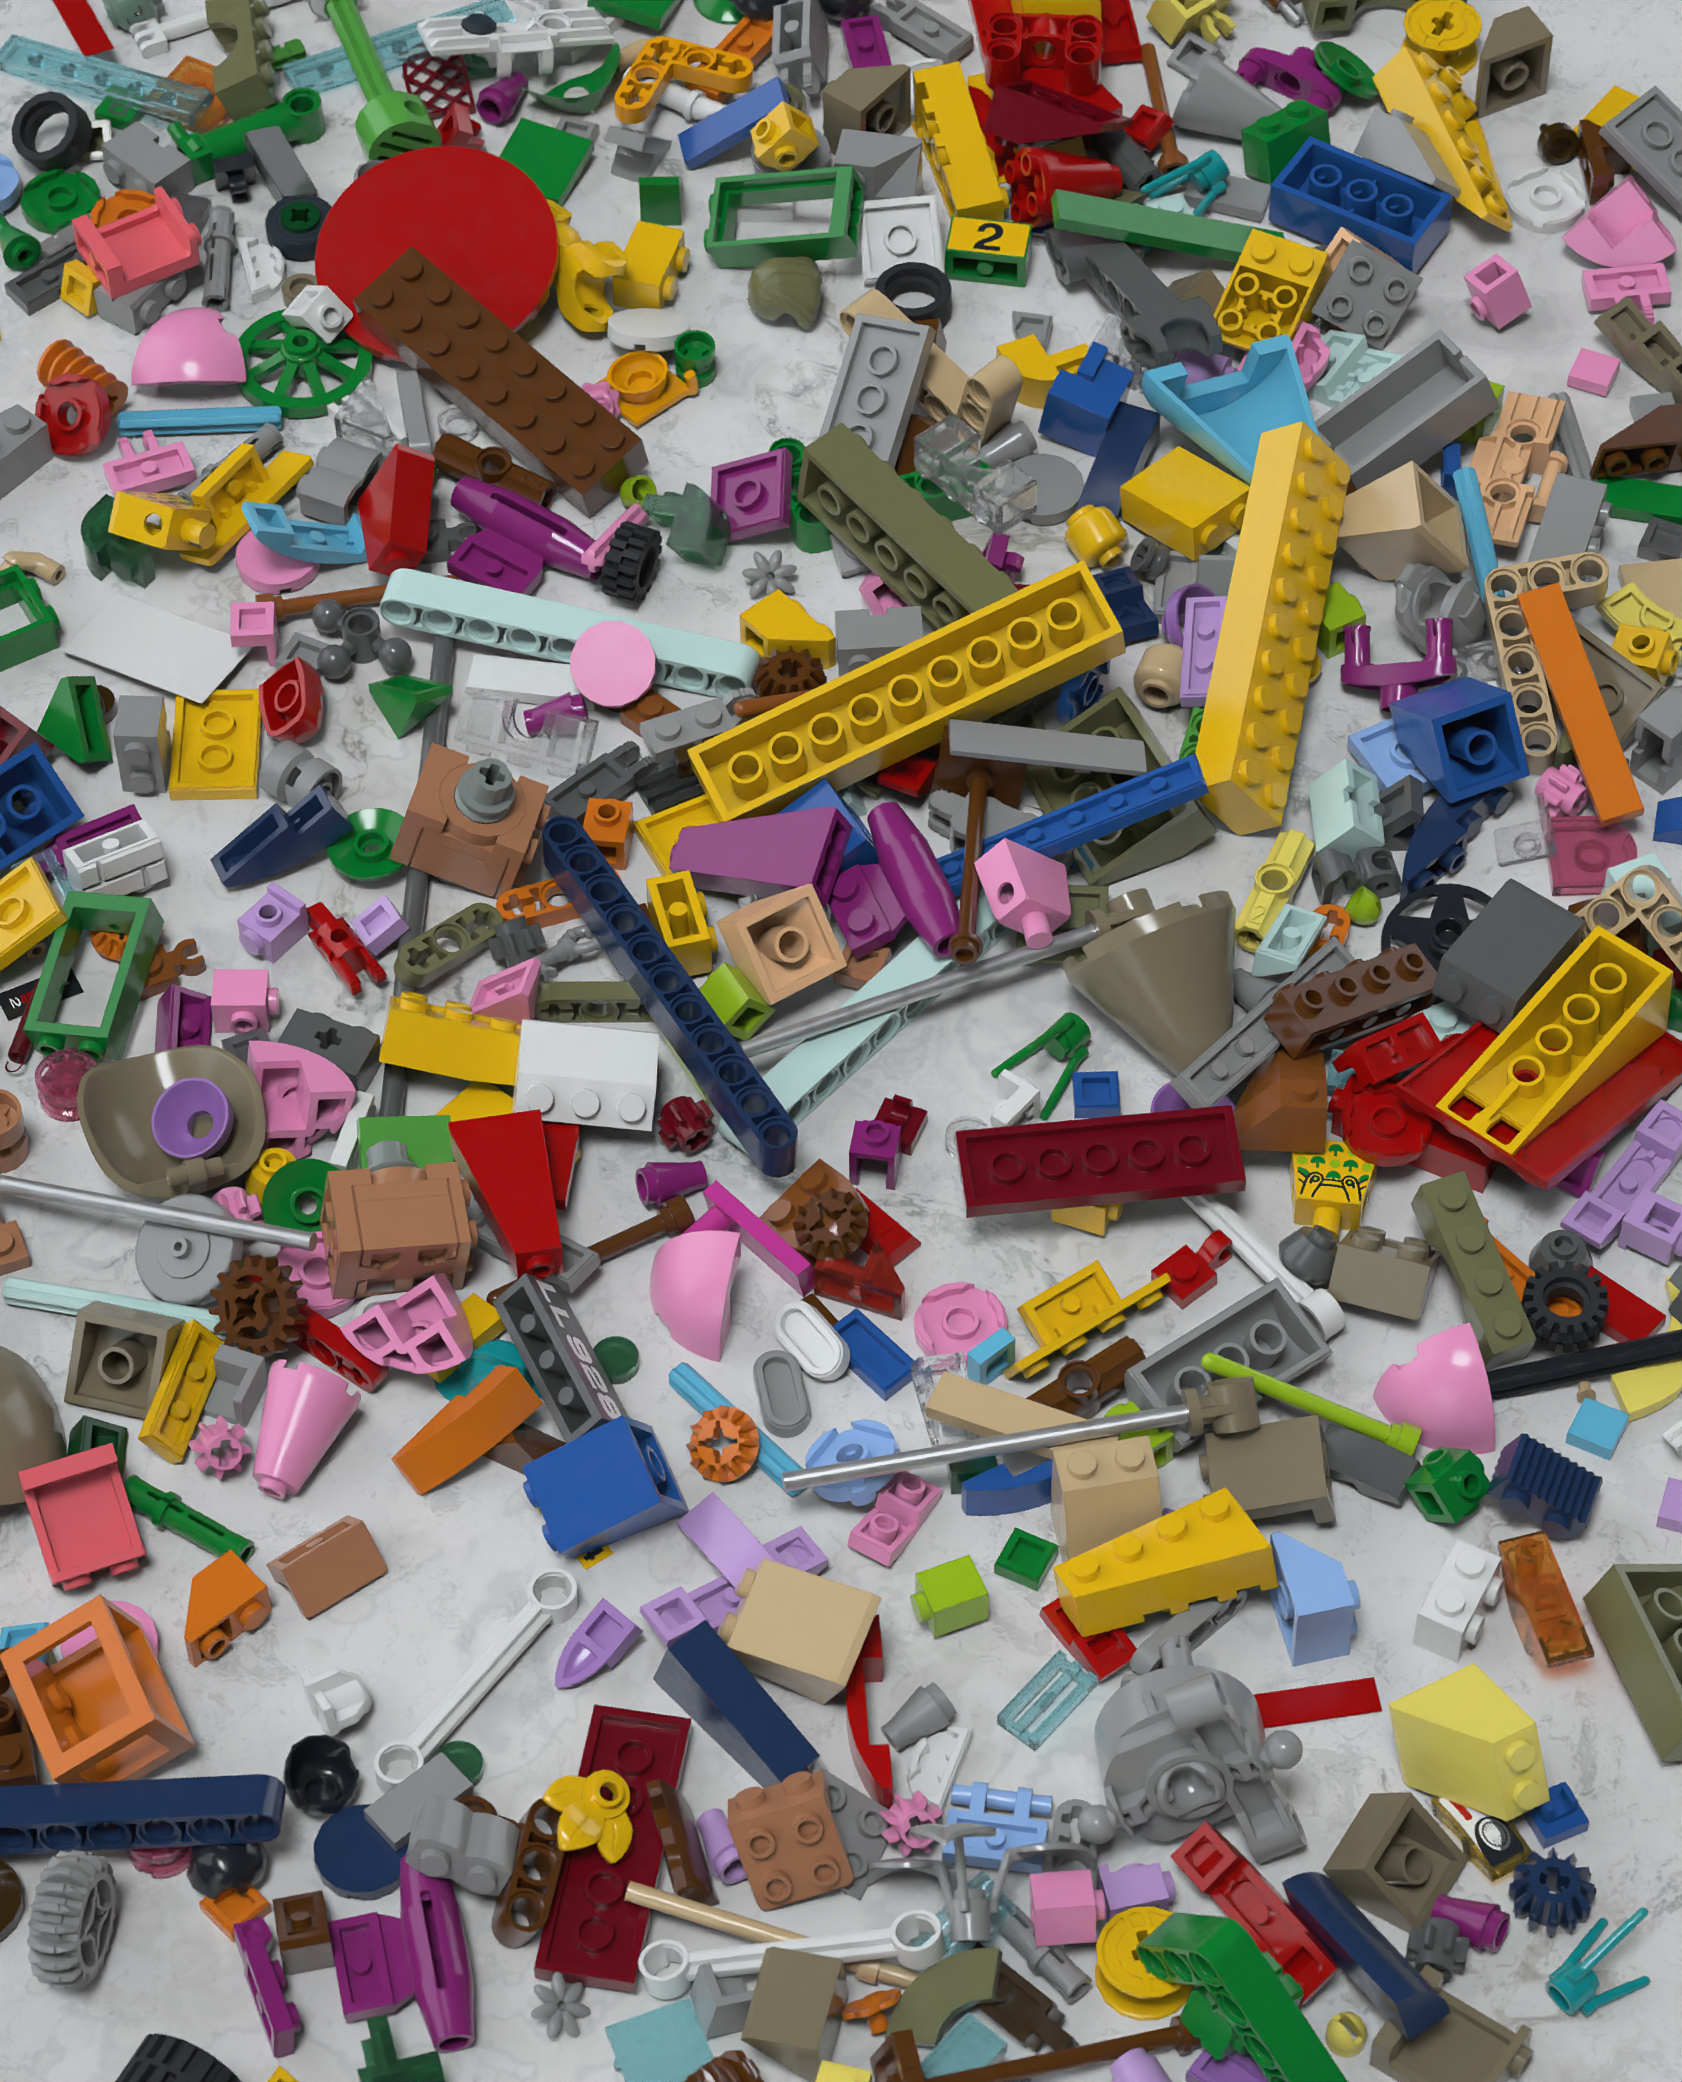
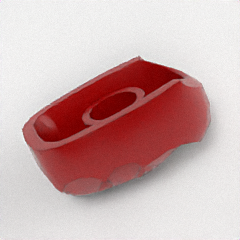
M298 656L282 666L263 684L259 685L258 697L266 732L281 742L292 740L297 744H301L315 736L321 728L323 689L320 675L316 669Z

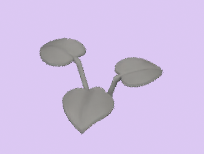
M955 1823L948 1826L942 1824H923L910 1827V1834L919 1838H931L943 1846L952 1840L954 1842L958 1889L954 1890V1895L946 1869L954 1870V1863L938 1860L894 1858L869 1864L867 1883L870 1886L887 1876L913 1870L935 1875L939 1878L946 1902V1914L949 1915L950 1942L991 1941L990 1913H999L1000 1895L1008 1870L1013 1862L1038 1855L1072 1857L1083 1860L1095 1868L1097 1862L1096 1856L1090 1848L1072 1842L1051 1841L1006 1849L990 1898L985 1899V1889H968L963 1837L996 1836V1828L973 1823Z

